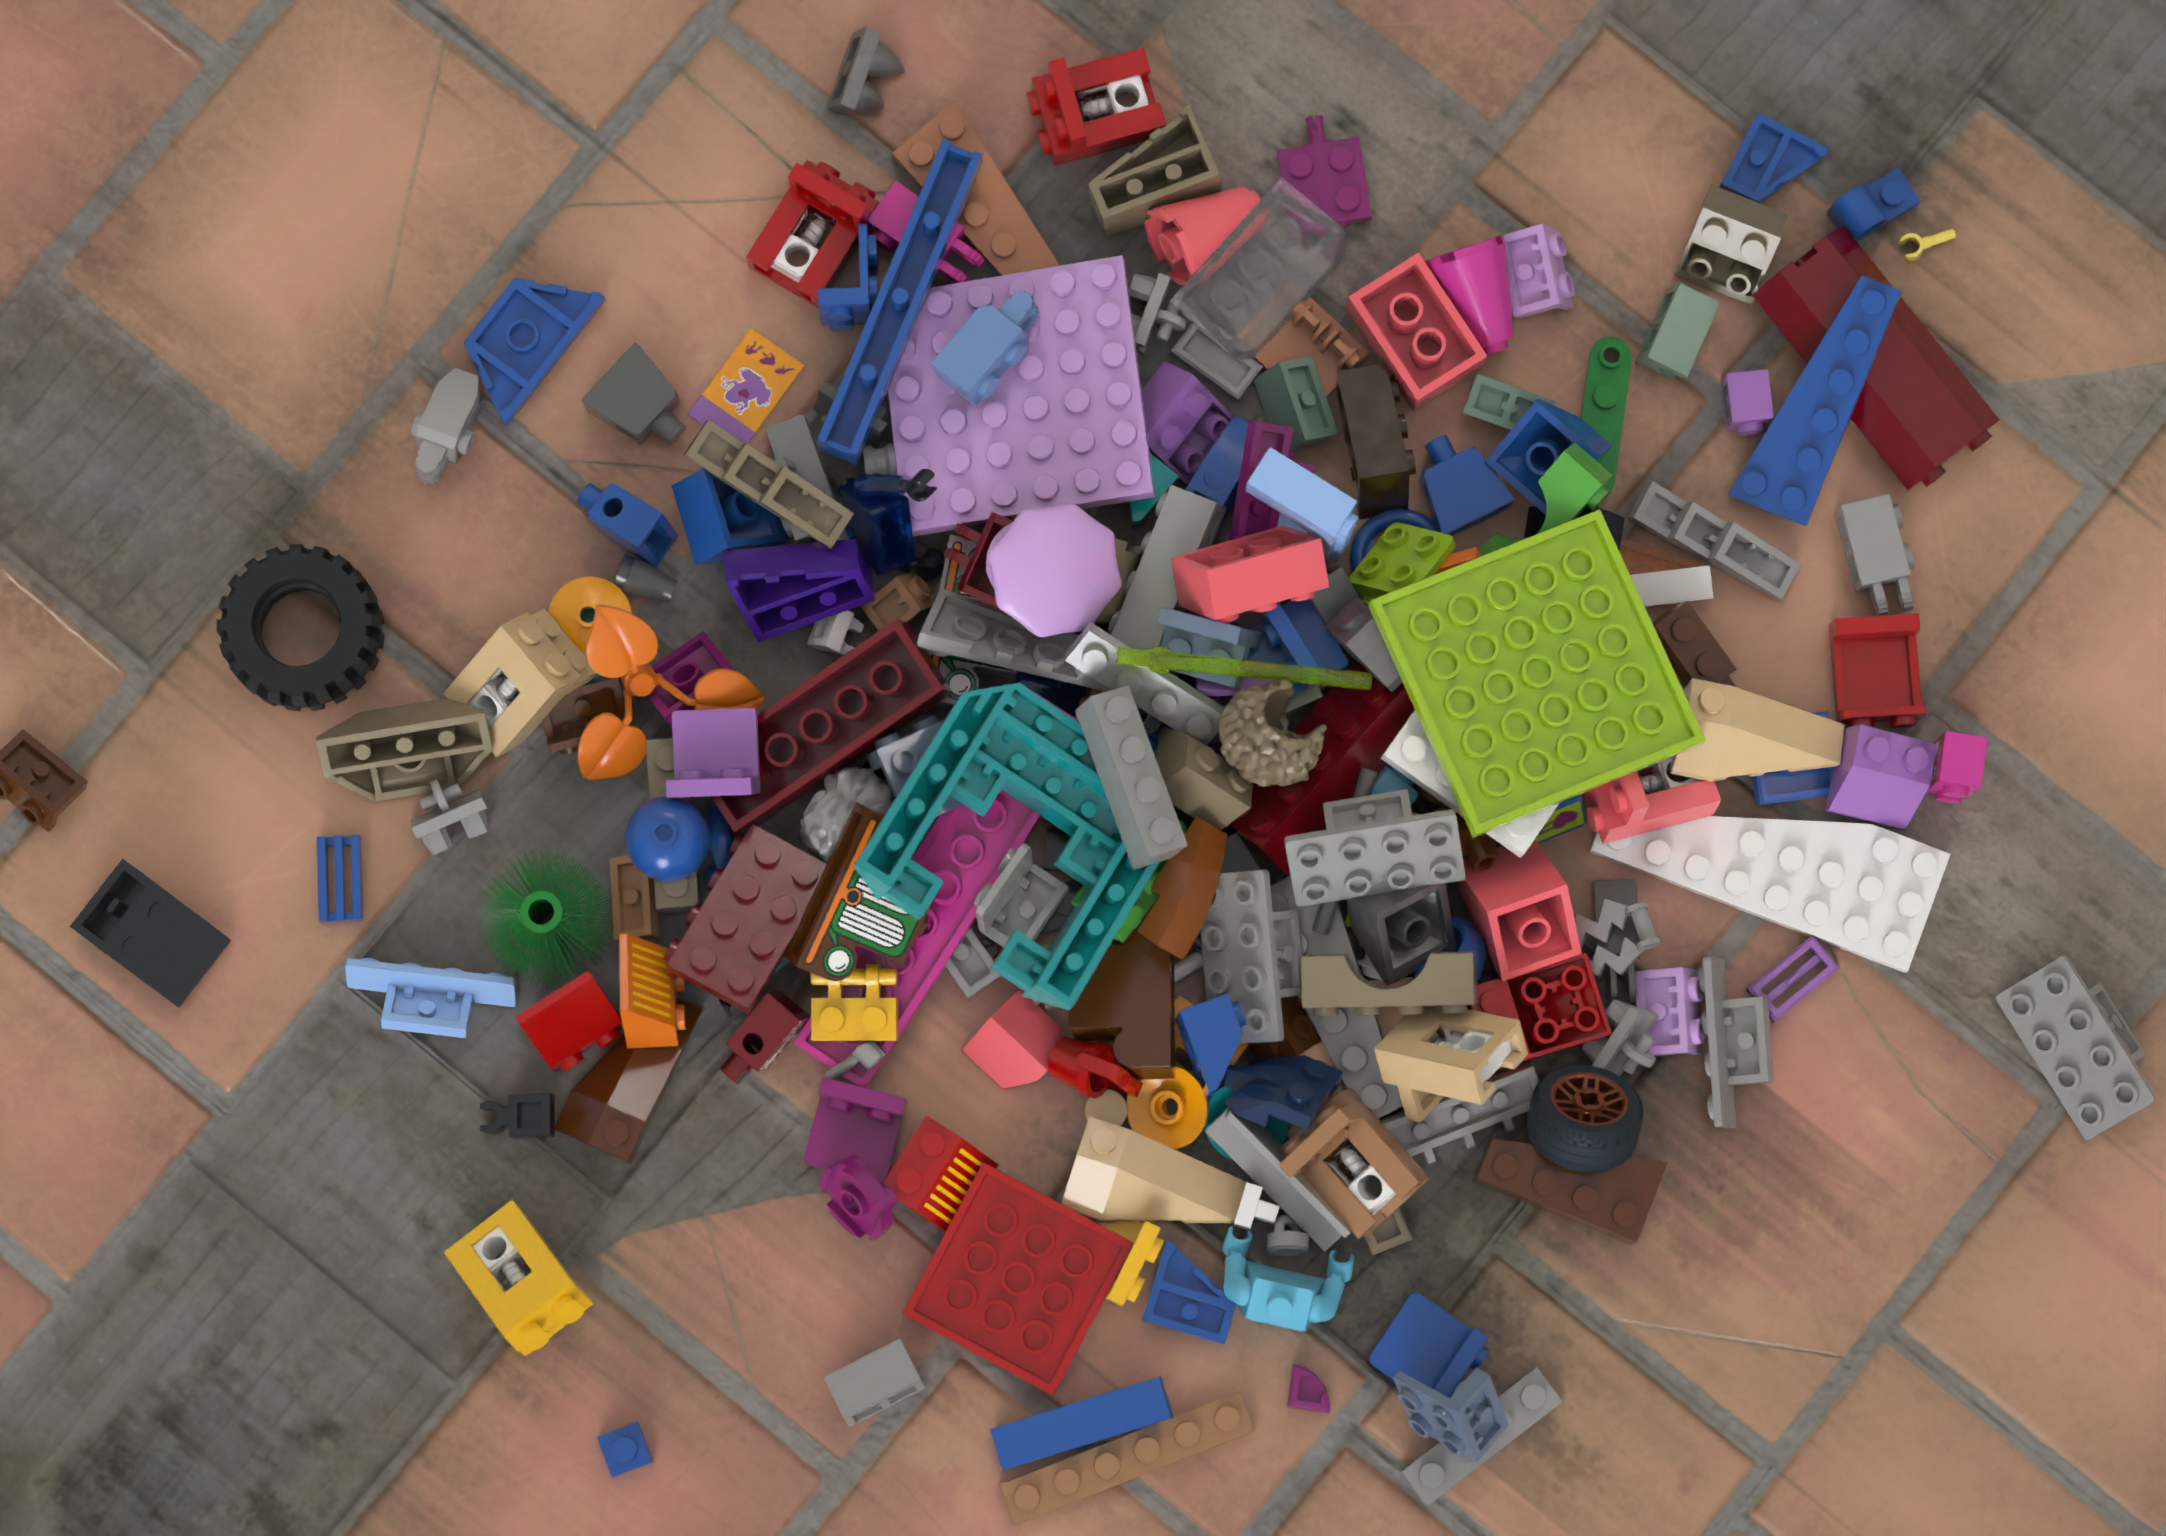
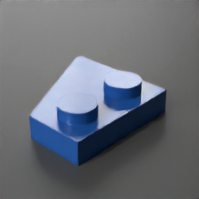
M1757 112L1719 188L1761 203L1824 158L1829 147Z
M1165 1241L1142 1321L1225 1345L1236 1303L1229 1300L1224 1291L1177 1249L1172 1242Z

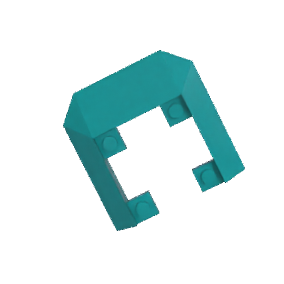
M1021 683L963 692L853 866L877 900L883 896L919 920L924 916L945 881L910 858L950 795L983 817L1000 791L1003 790L1070 835L1053 865L1083 884L1086 889L1048 951L1018 930H1015L1009 936L990 969L1022 989L1024 992L1021 996L1070 1010L1159 862L1133 870L1079 722Z

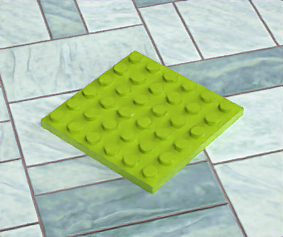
M1600 510L1375 598L1368 603L1373 618L1473 838L1702 745L1706 741Z

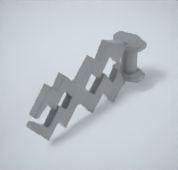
M1604 899L1598 923L1580 914H1576L1575 923L1581 950L1587 934L1608 943L1613 923L1624 930L1627 916L1630 915L1640 942L1635 944L1624 937L1620 956L1597 945L1593 960L1589 959L1593 974L1601 976L1607 964L1618 974L1622 975L1644 950L1660 945V939L1655 934L1647 911V902L1627 906Z

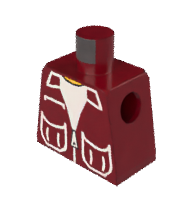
M781 990L767 992L726 1042V1045L734 1052L722 1064L720 1070L736 1084H740L752 1069L757 1072L766 1070L803 1029L810 1015ZM756 1034L763 1041V1047L760 1051L753 1045V1038Z

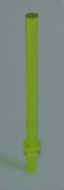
M1152 646L1151 650L1118 647L1116 664L1149 667L1150 672L1168 673L1170 669L1277 681L1285 679L1296 683L1370 690L1372 684V673L1173 653L1167 647Z

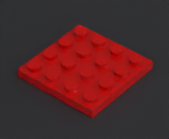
M983 1162L902 1314L1045 1392L1054 1395L1128 1257L1134 1242Z

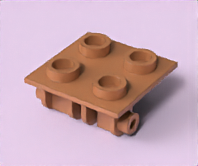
M1309 296L1304 302L1300 301L1291 310V315L1252 356L1267 370L1279 362L1312 356L1327 398L1337 387V371L1356 368L1370 352Z

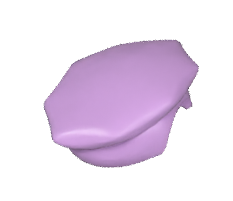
M1060 504L1020 512L1012 523L1005 526L995 535L987 551L986 572L995 591L997 606L1038 637L1083 631L1090 622L1094 624L1102 610L1121 588L1114 533L1089 516L1076 504Z

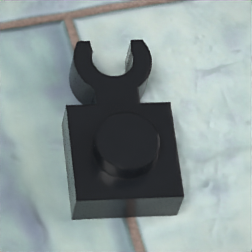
M552 1093L509 1095V1107H504L494 1101L480 1103V1109L484 1111L494 1110L496 1113L495 1122L491 1125L480 1126L481 1132L497 1135L503 1132L506 1127H509V1137L512 1139L555 1137V1095Z

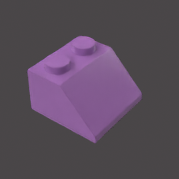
M1862 724L1844 728L1841 763L1839 766L1833 767L1825 811L1898 830H1906L1930 787L1938 744Z

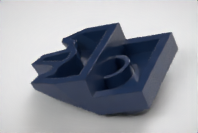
M1305 1055L1249 1060L1248 1065H1228L1224 1074V1086L1234 1090L1235 1093L1224 1100V1102L1237 1116L1266 1127L1274 1116L1308 1131L1339 1087L1343 1071Z

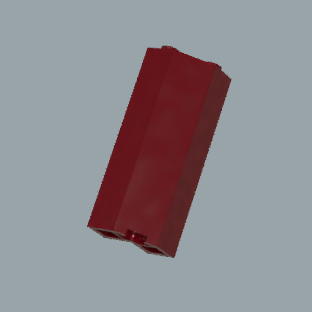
M1844 225L1824 236L1805 255L1801 256L1794 263L1792 261L1782 268L1752 295L1806 364L1810 361L1862 275L1893 287ZM1900 296L1851 420L1906 489L1910 490L1920 482L1928 487L1946 473L1942 465L1967 446L1973 452L1992 437L1988 430L1999 421V418Z

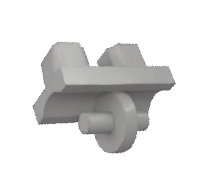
M1159 273L1157 279L1134 274L1129 287L1130 299L1146 305L1142 317L1132 314L1137 353L1142 355L1145 353L1156 323L1160 325L1156 338L1165 342L1168 341L1172 330L1184 331L1187 325V321L1178 316L1182 305L1180 301L1170 299L1166 311L1161 310L1170 287L1169 282L1171 279L1170 276Z
M438 779L430 782L433 794L420 799L419 802L424 811L437 805L440 807L410 820L416 839L422 838L432 855L453 846L446 826L457 821H461L468 838H474L489 831L485 812L487 805L481 790L449 803V800L463 794L461 788L456 783L443 789Z
M1613 1000L1605 1013L1608 1022L1615 1026L1616 1029L1609 1039L1603 1037L1585 1043L1582 1051L1593 1062L1592 1066L1606 1069L1618 1076H1621L1623 1071L1633 1074L1639 1064L1649 1068L1652 1067L1656 1058L1648 1049L1655 1039L1648 1032L1659 1016L1650 1009L1635 1007L1620 1000Z

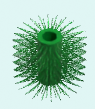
M541 850L539 867V858L537 861L536 855L535 859V853L533 864L530 862V859L527 861L529 872L521 860L517 858L527 883L511 863L529 895L515 879L514 881L527 897L497 872L516 893L491 877L502 890H497L494 893L498 898L491 900V902H484L493 903L492 906L496 907L478 908H487L490 910L483 911H490L494 913L488 914L499 915L478 917H505L481 919L490 920L482 923L499 922L483 926L500 925L484 928H494L485 932L495 931L489 933L493 935L484 939L490 937L494 938L488 941L498 939L492 942L495 944L488 948L499 944L492 949H496L492 953L503 952L496 959L509 954L510 956L507 959L505 958L501 964L505 962L504 967L508 963L507 968L512 963L508 971L512 967L514 969L518 964L515 970L516 972L520 967L517 975L521 970L523 972L526 967L525 973L528 970V976L532 966L529 979L534 969V974L540 981L543 964L542 979L544 970V983L546 974L547 987V978L549 983V965L550 984L551 976L553 982L555 974V980L557 975V981L559 977L558 983H560L561 979L560 985H562L561 973L562 976L566 973L565 966L567 971L575 979L577 978L566 953L579 972L583 974L565 945L566 943L576 954L567 941L595 966L597 965L579 946L603 961L593 947L598 943L603 944L601 942L605 940L600 938L609 937L600 935L605 934L601 932L613 931L602 929L608 928L603 926L612 925L592 923L613 922L608 921L609 919H597L611 917L612 915H597L613 912L591 914L607 911H598L607 907H597L606 905L602 903L608 901H601L607 897L597 899L606 894L600 895L605 891L595 894L603 888L599 889L602 885L597 886L600 882L593 885L598 881V879L593 881L596 877L589 881L593 877V875L589 877L591 872L588 873L587 871L582 879L580 878L582 868L577 875L572 867L568 874L565 869L562 874L565 860L561 870L560 866L563 857L559 866L554 858L552 871L550 858L548 867V854L547 862L545 856L544 872V853L542 864ZM588 880V881H589V882L587 883L588 885H587V886H586V885L584 886V885H583L584 882H586V881ZM554 914L548 923L540 925L545 916ZM592 920H602L604 922H596Z

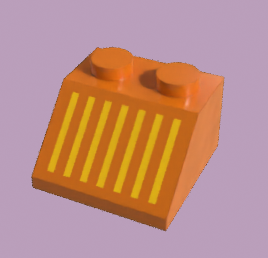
M619 934L620 1014L627 1049L679 1046L678 1030H686L685 1004L678 1005V992H685V979L677 976L674 980L667 976V962L664 961V956L668 948L630 934Z

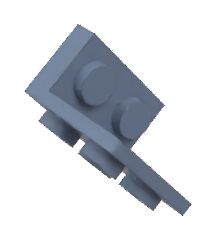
M1477 1367L1466 1380L1458 1384L1450 1398L1401 1371H1398L1393 1376L1399 1392L1398 1399L1404 1405L1409 1417V1426L1423 1438L1431 1436L1440 1441L1450 1453L1456 1456L1463 1454L1478 1462L1509 1426L1490 1375Z

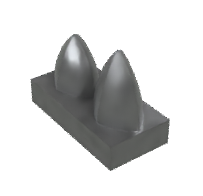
M868 27L852 33L826 108L827 110L843 115L849 112L870 114L884 108V103L878 90L872 83L866 80L867 75L888 78L903 74L905 69L896 54L879 41L881 33Z

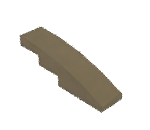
M709 419L704 422L683 454L721 481L829 549L833 547L854 515L852 511L785 466H780L748 443L741 442Z

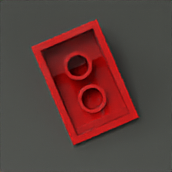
M589 970L515 1017L554 1072L562 1068L565 1073L575 1068L586 1059L583 1053L595 1045H598L601 1050L622 1037L619 1032L623 1028L622 1019L599 982Z

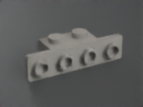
M798 415L768 427L766 433L776 458L773 461L780 466H785L835 500L807 418L803 415ZM782 520L784 529L790 538L794 537L795 541L802 544L818 542ZM844 528L837 541L849 540L846 528Z
M1712 956L1703 957V968L1699 970V985L1701 991L1705 993L1706 1010L1702 1012V1027L1704 1033L1708 1035L1709 1052L1705 1055V1070L1708 1077H1711L1712 1094L1708 1097V1112L1710 1118L1714 1120L1715 1127L1736 1128L1734 1085L1774 1082L1768 997L1760 996L1727 1000L1724 959Z

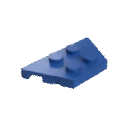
M514 278L468 336L464 345L504 424L507 426L510 424L606 301L602 294L598 292L585 293L568 290L567 287L553 284L540 285L536 284L535 281Z

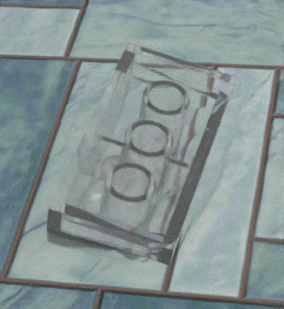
M1281 178L1174 295L1170 303L1232 357L1240 360L1256 357L1293 317L1290 313L1291 310L1300 301L1305 303L1338 267L1345 249V231L1336 221L1286 180Z

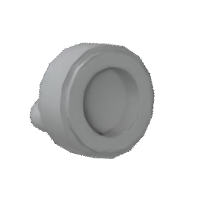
M1282 1214L1275 1220L1274 1232L1267 1234V1252L1271 1255L1282 1257L1305 1255L1309 1252V1234L1302 1232L1301 1227L1288 1214ZM1285 1225L1289 1226L1291 1231H1285Z

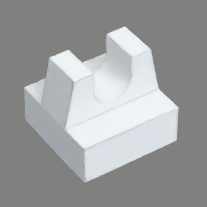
M848 610L815 622L807 645L820 651L845 655L854 648L847 645L844 641L847 631L861 633L864 625L853 617L854 613Z
M1246 1182L1234 1226L1250 1230L1253 1219L1274 1225L1280 1206L1260 1200L1263 1187Z

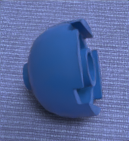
M667 796L652 798L640 805L630 817L624 836L627 854L636 869L649 878L665 883L683 880L697 872L705 860L711 844L709 826L700 810L685 799L677 797L667 798Z

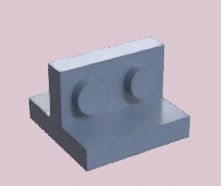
M1161 607L1157 623L1165 625L1166 628L1156 664L1166 670L1239 689L1250 647L1259 649L1263 633Z

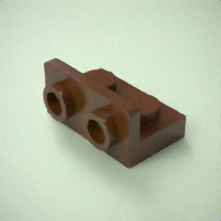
M23 729L0 750V798L9 800L19 808L21 814L28 822L33 825H40L49 832L55 827L58 815L86 789L88 781Z

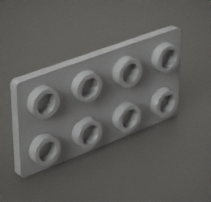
M1408 789L1323 803L1327 830L1291 835L1284 839L1295 902L1298 907L1433 884L1438 885L1462 881L1466 878L1456 812L1454 810H1445L1412 816Z
M1268 870L1220 873L1218 886L1210 909L1200 929L1206 1001L1227 993L1231 1003L1239 1001L1247 1025L1241 1027L1243 1035L1239 1044L1282 1041L1284 1039L1281 998L1302 995V951L1298 909L1272 911Z
M2066 955L2059 957L1996 996V1001L2085 1140H2090L2157 1099L2135 1063L2146 1054L2101 982L2088 989Z

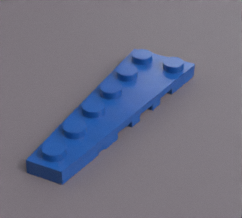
M1863 275L1860 277L1731 488L1729 496L1801 525H1808L1902 294L1901 290Z

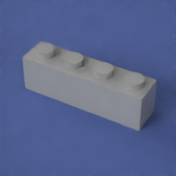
M1174 485L1170 486L1168 493L1164 492L1161 495L1155 510L1158 518L1153 531L1147 532L1140 546L1142 558L1137 571H1132L1124 586L1126 598L1120 611L1115 612L1110 620L1108 633L1146 658L1157 662L1166 628L1165 625L1157 623L1160 608L1165 607L1182 612L1186 611L1185 608L1180 607L1178 604L1170 557L1212 546L1227 507Z
M1128 685L1090 696L1075 712L1132 868L1135 870L1171 859L1188 845L1130 687Z

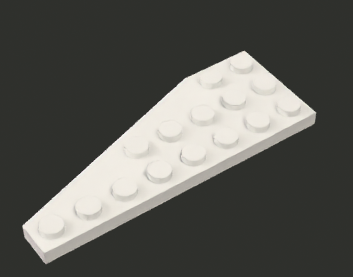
M1708 816L1602 844L1597 831L1589 850L1592 854L1809 937L1813 935L1817 940L1903 973L1909 970L1951 855L1945 851L1869 823Z

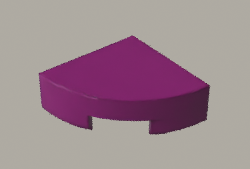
M1293 1364L1287 1407L1329 1414L1330 1400L1321 1380L1309 1369Z

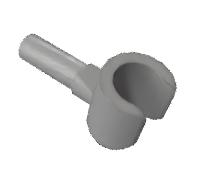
M869 1041L861 1044L846 1060L825 1072L826 1077L835 1079L855 1067L859 1062L870 1071L885 1057V1053L875 1042Z

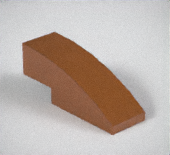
M1198 816L1195 817L1184 834L1188 846L1171 859H1168L1152 884L1151 889L1160 896L1138 929L1140 934L1155 945L1184 960L1194 943L1210 909L1220 878L1227 840L1226 833Z

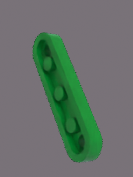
M1604 337L1598 340L1589 353L1580 418L1612 445L1598 462L1613 475L1604 485L1609 493L1615 483L1632 358L1628 345L1617 337ZM1604 352H1615L1618 356V361L1608 363L1604 359Z

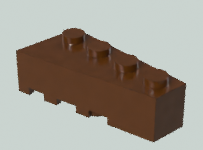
M1491 1139L1486 1145L1473 1182L1632 1245L1638 1242L1667 1162L1629 1157L1623 1164L1613 1169L1600 1172H1579L1551 1162L1533 1144Z

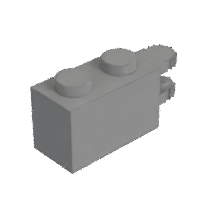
M1890 494L1841 505L1834 514L1855 593L1868 590L1876 616L1888 615V603L1884 595L1883 586L1894 584L1897 602L1901 611L1904 613L1913 611L1914 605L1907 578L1911 575L1910 569L1914 568V559L1909 544H1903L1899 529L1903 528V518L1899 505H1892Z

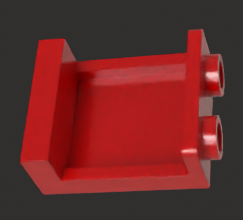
M1919 613L1835 618L1828 626L1836 722L1848 724L1849 727L1862 724L1874 728V722L1890 721L1891 728L1916 726V720H1920L1927 714L1926 705H1922L1916 641V634L1920 631Z

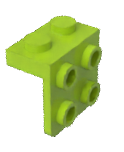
M1400 522L1392 523L1348 579L1362 603L1369 608L1368 603L1371 600L1433 576L1454 550L1456 542L1448 534Z

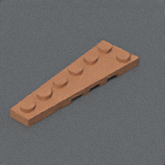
M954 101L892 153V158L921 190L943 138L951 141L952 145L969 152L977 151L982 153V166L958 221L964 227V238L982 255L999 276L1060 266L961 109Z

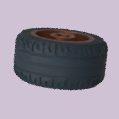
M1589 1065L1561 1067L1547 1073L1534 1088L1527 1117L1528 1136L1533 1146L1543 1156L1561 1167L1579 1172H1600L1613 1169L1628 1160L1636 1149L1644 1114L1642 1101L1636 1090L1627 1081L1611 1071Z

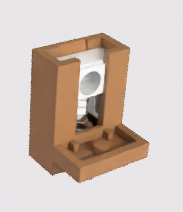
M1353 1089L1340 1091L1339 1093L1335 1091L1309 1130L1307 1131L1293 1125L1286 1132L1289 1140L1280 1147L1281 1151L1287 1156L1279 1164L1280 1168L1289 1178L1302 1174L1358 1239L1370 1235L1430 1179L1375 1114L1362 1103L1361 1098ZM1339 1153L1341 1154L1340 1162L1335 1157ZM1347 1168L1352 1172L1351 1175L1346 1170ZM1370 1175L1376 1176L1382 1183V1192L1379 1197L1373 1196L1367 1188V1180Z

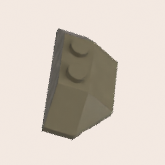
M444 698L359 712L316 737L324 778L333 783L337 782L374 802L431 793L433 791L430 782L436 779L439 780L443 789L456 783L461 786L476 770L482 760L493 751L485 709Z

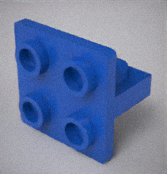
M1309 599L1289 601L1283 606L1278 602L1277 608L1263 612L1260 620L1246 627L1247 629L1263 633L1259 649L1250 647L1247 657L1248 662L1251 666L1277 681L1285 679L1289 683H1293L1294 694L1290 700L1348 665V659L1330 631L1326 628V625Z

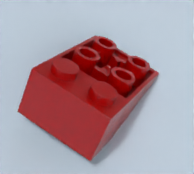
M1587 953L1559 961L1503 982L1499 978L1478 984L1477 1003L1475 1005H1467V1009L1520 1021L1528 1055L1520 1064L1612 1035ZM1499 1067L1497 1071L1502 1070V1069H1506V1068H1505V1067Z

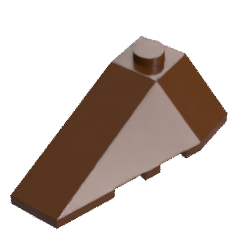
M678 998V1005L685 1004L686 1030H678L679 1046L627 1049L624 1034L571 1090L555 1124V1130L632 1164L703 1010Z

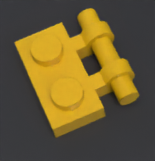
M866 964V968H855L850 976L840 981L827 980L811 973V985H828V998H811V1041H898V998H881V985H897V968H881L880 964ZM843 985H866V998H843Z

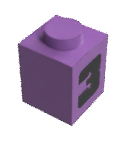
M1768 369L1726 373L1721 381L1727 431L1738 430L1739 435H1755L1764 432L1763 427H1768L1774 419Z

